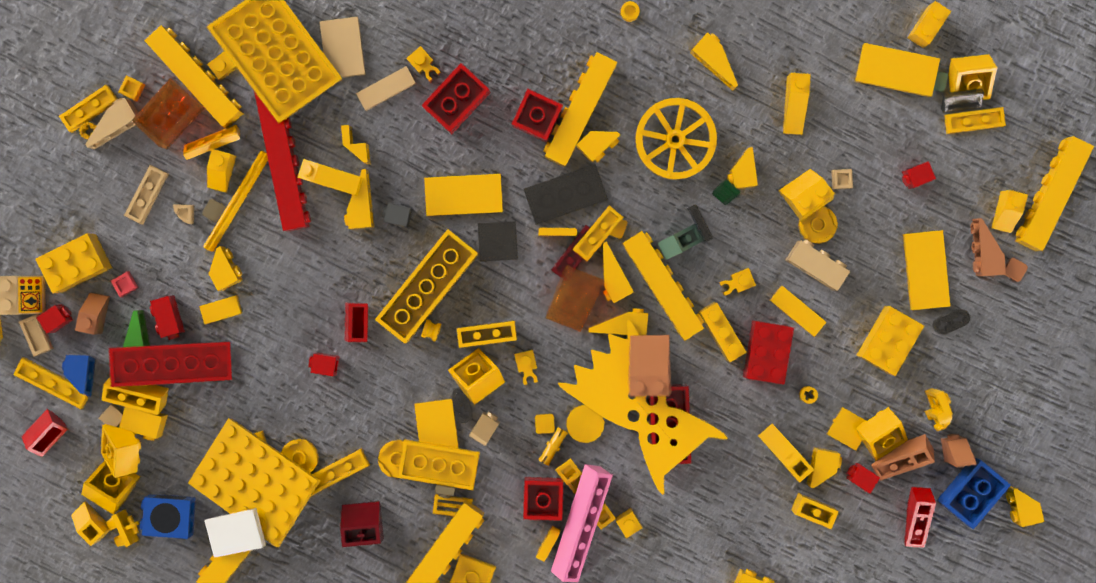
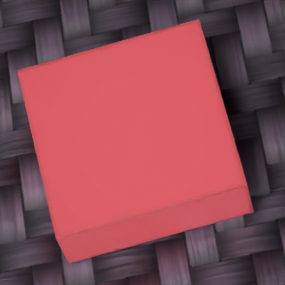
M125 272L111 280L119 297H124L138 289L130 272Z

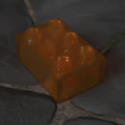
M170 78L131 121L159 147L168 149L205 107L179 82Z

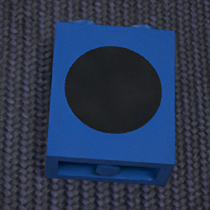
M149 494L144 497L141 503L143 518L140 521L142 536L190 538L194 532L196 497Z

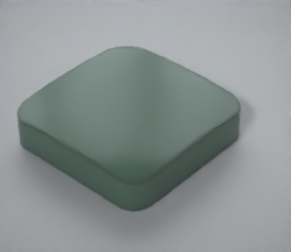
M937 72L933 91L943 92L945 90L948 79L947 73Z

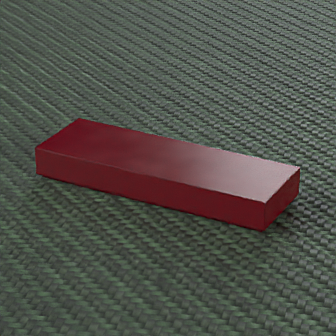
M585 225L551 269L564 281L568 280L583 260L572 249L590 229L587 225Z

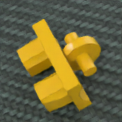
M126 509L112 515V518L106 522L110 530L118 529L120 535L114 537L117 547L124 545L128 547L139 541L137 525L140 524L141 520L134 521L132 515L128 516Z

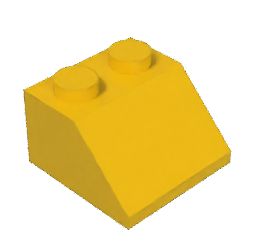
M990 54L952 58L948 72L950 94L980 90L978 101L991 99L997 66Z
M811 169L779 190V193L800 221H803L831 202L835 196V193L826 181Z
M479 348L448 370L463 393L474 405L505 383L499 368Z
M889 407L879 411L874 417L862 422L856 428L862 442L875 461L908 440L902 422Z
M103 424L101 455L114 478L136 473L140 463L139 450L141 449V442L139 438H136L132 431Z
M104 460L84 482L81 495L114 515L127 500L140 476L132 473L114 478Z

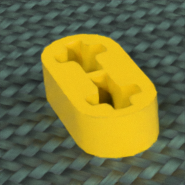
M553 525L551 526L536 554L537 559L543 562L546 560L560 534V529Z

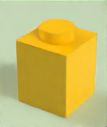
M632 508L616 516V523L626 538L642 529V525Z

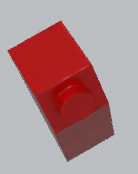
M911 487L907 504L905 547L925 548L936 506L931 488Z

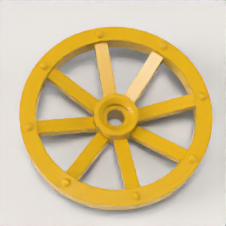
M669 98L657 102L644 113L637 126L635 143L641 161L651 172L663 178L678 180L691 177L707 166L716 149L717 133L711 116L699 104L684 98ZM668 106H679L674 130H672L660 109ZM685 107L701 116L698 121L683 131L680 130ZM654 113L667 132V135L644 130L647 121ZM702 124H706L709 132V142L687 139L685 137ZM643 136L664 140L666 143L647 155L643 146ZM672 137H677L678 143H674ZM684 144L708 148L706 155L698 165L685 149ZM671 148L667 171L657 167L651 161V159L666 149ZM677 149L692 169L684 172H673Z

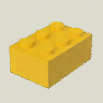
M86 233L35 259L52 293H63L112 269L96 234Z
M884 306L856 356L887 374L896 376L923 330L924 325L891 306Z

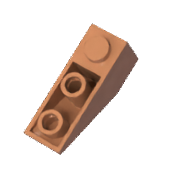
M972 219L970 231L974 242H972V252L975 255L973 271L976 273V276L1006 275L1004 253L983 219Z

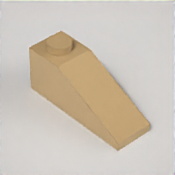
M126 98L115 100L113 105L106 110L86 142L87 148L95 150L143 121L133 102Z

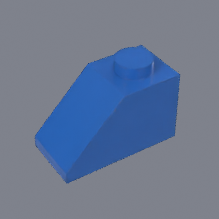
M66 355L62 363L63 374L80 394L91 397L96 359L87 355Z

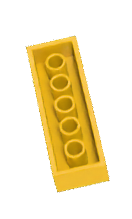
M447 229L375 320L404 344L408 343L479 253L451 230Z

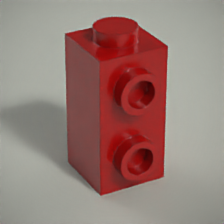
M166 296L150 301V312L156 320L155 329L157 334L161 338L168 337V340L179 338V333H183L185 330L175 296Z

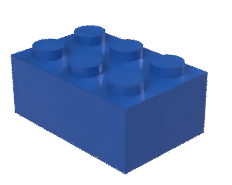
M975 458L976 465L965 466L936 500L973 530L1011 486L982 460Z

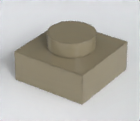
M436 484L435 493H438L440 497L450 498V496H454L456 492L455 487Z

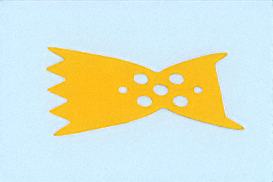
M627 320L628 339L608 334L611 353L606 354L592 349L591 355L594 369L574 365L577 385L558 383V385L603 418L639 433L641 450L651 477L659 492L664 495V476L708 437L728 438L709 423L680 409L668 407L666 396H657L658 403L654 406L647 404V396H636L635 399L628 397L630 336H639L633 323ZM629 411H638L640 415L639 420L631 422L627 416ZM648 414H657L659 417L658 423L650 425L647 422ZM669 416H675L678 419V425L675 428L667 426L666 419ZM652 432L659 435V442L654 445L650 444L647 440L648 435ZM671 439L677 440L676 446H671Z

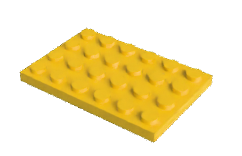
M244 0L206 26L278 123L284 121L342 80V77L284 0Z
M228 418L188 484L230 514L256 508L264 539L275 547H280L321 480L238 422Z

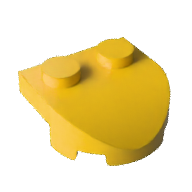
M930 388L925 390L931 409L926 410L925 414L928 420H934L936 423L934 429L941 431L948 427L952 420V411L949 406L951 401L948 394L944 393V391Z

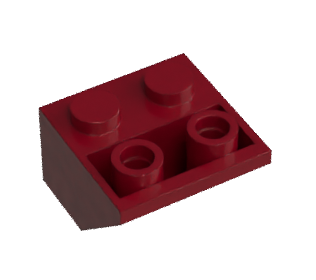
M380 501L342 504L340 523L342 547L381 544L384 535Z

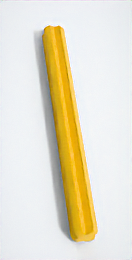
M259 152L204 244L206 250L213 252L266 165L268 161L266 152Z

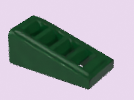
M724 180L715 188L712 195L721 203L727 205L741 192L730 181Z

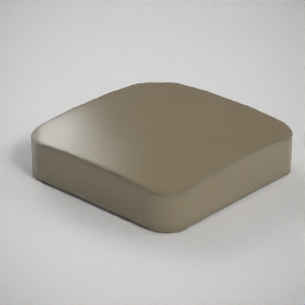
M210 199L202 214L213 222L218 223L226 206L214 199Z

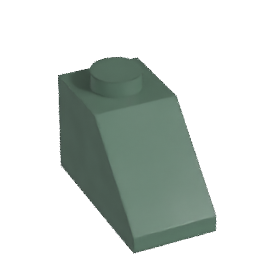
M693 224L658 242V245L667 260L704 240L696 225Z

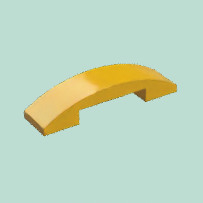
M570 458L555 470L572 492L576 494L582 471ZM605 502L597 523L600 530L616 519Z

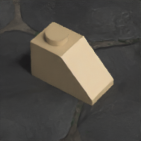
M483 412L469 436L486 446L500 423L497 420L498 417L491 412Z

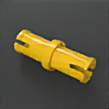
M557 427L551 440L547 441V447L538 460L549 466L555 453L560 451L561 448L559 447L566 435H568V432Z

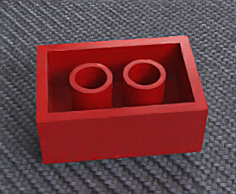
M460 63L421 106L452 135L491 92L485 84Z
M752 320L743 377L785 385L794 327Z

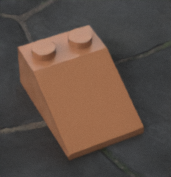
M670 335L630 336L629 396H669L671 394Z

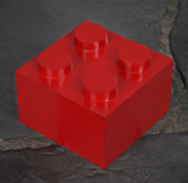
M527 89L512 121V127L547 143L563 109V105Z
M525 477L523 519L562 521V478Z

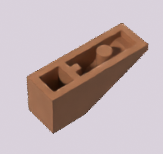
M926 434L907 440L874 462L872 468L881 481L934 463V448Z

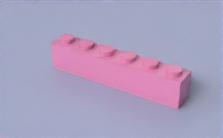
M585 464L551 569V572L563 582L579 581L613 476L601 466Z

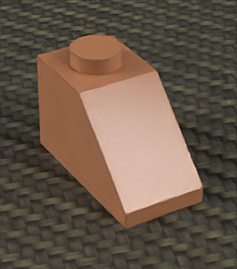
M90 293L79 310L75 331L93 335L102 334L110 296Z
M949 434L947 438L941 439L945 462L955 467L976 465V460L966 438L959 436V434Z

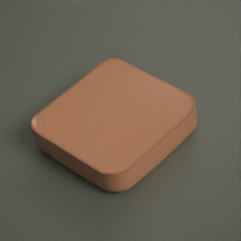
M1010 258L1005 266V276L1019 282L1027 271L1028 266L1015 258Z

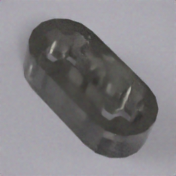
M963 309L953 310L936 318L933 322V329L938 334H948L967 325L970 321V314ZM958 313L964 315L962 322L953 321V319L958 318ZM940 321L944 323H950L944 326L945 330L939 329L938 327L941 325Z
M457 387L452 393L455 418L460 423H467L471 420L473 413L471 401L465 396L463 397V403L460 404V399L456 398L455 395L458 394L461 388ZM461 406H464L465 412H469L466 419L458 415L462 411Z

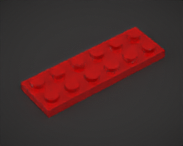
M230 341L109 348L111 387L232 380Z

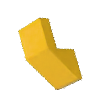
M342 125L343 145L365 164H370L369 145L367 143L353 144L352 127L350 125Z

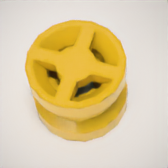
M427 319L421 337H429L432 341L436 342L442 324H435Z

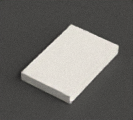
M256 508L204 520L214 558L266 546Z

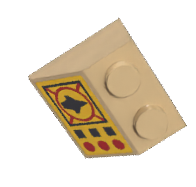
M0 276V315L42 314L46 311L44 276Z

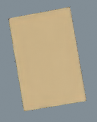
M350 17L320 21L323 52L342 78L366 75L359 18Z

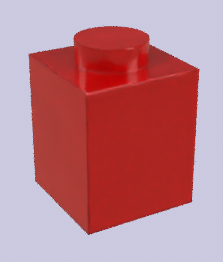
M929 161L902 171V181L909 189L936 179Z
M63 304L54 305L36 317L47 334L55 333L73 321L70 316L71 311Z
M314 353L313 357L311 356L309 359L310 373L327 376L337 375L340 356Z
M857 462L847 471L848 476L846 478L869 494L880 480L879 476Z

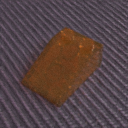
M565 265L545 318L581 332L596 302L604 280Z

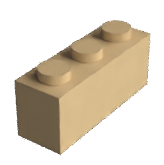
M808 240L797 241L787 256L786 261L831 290L838 291L850 273L846 269L847 265L839 260L836 262L831 260L830 254L823 250L817 251L813 248L815 245Z

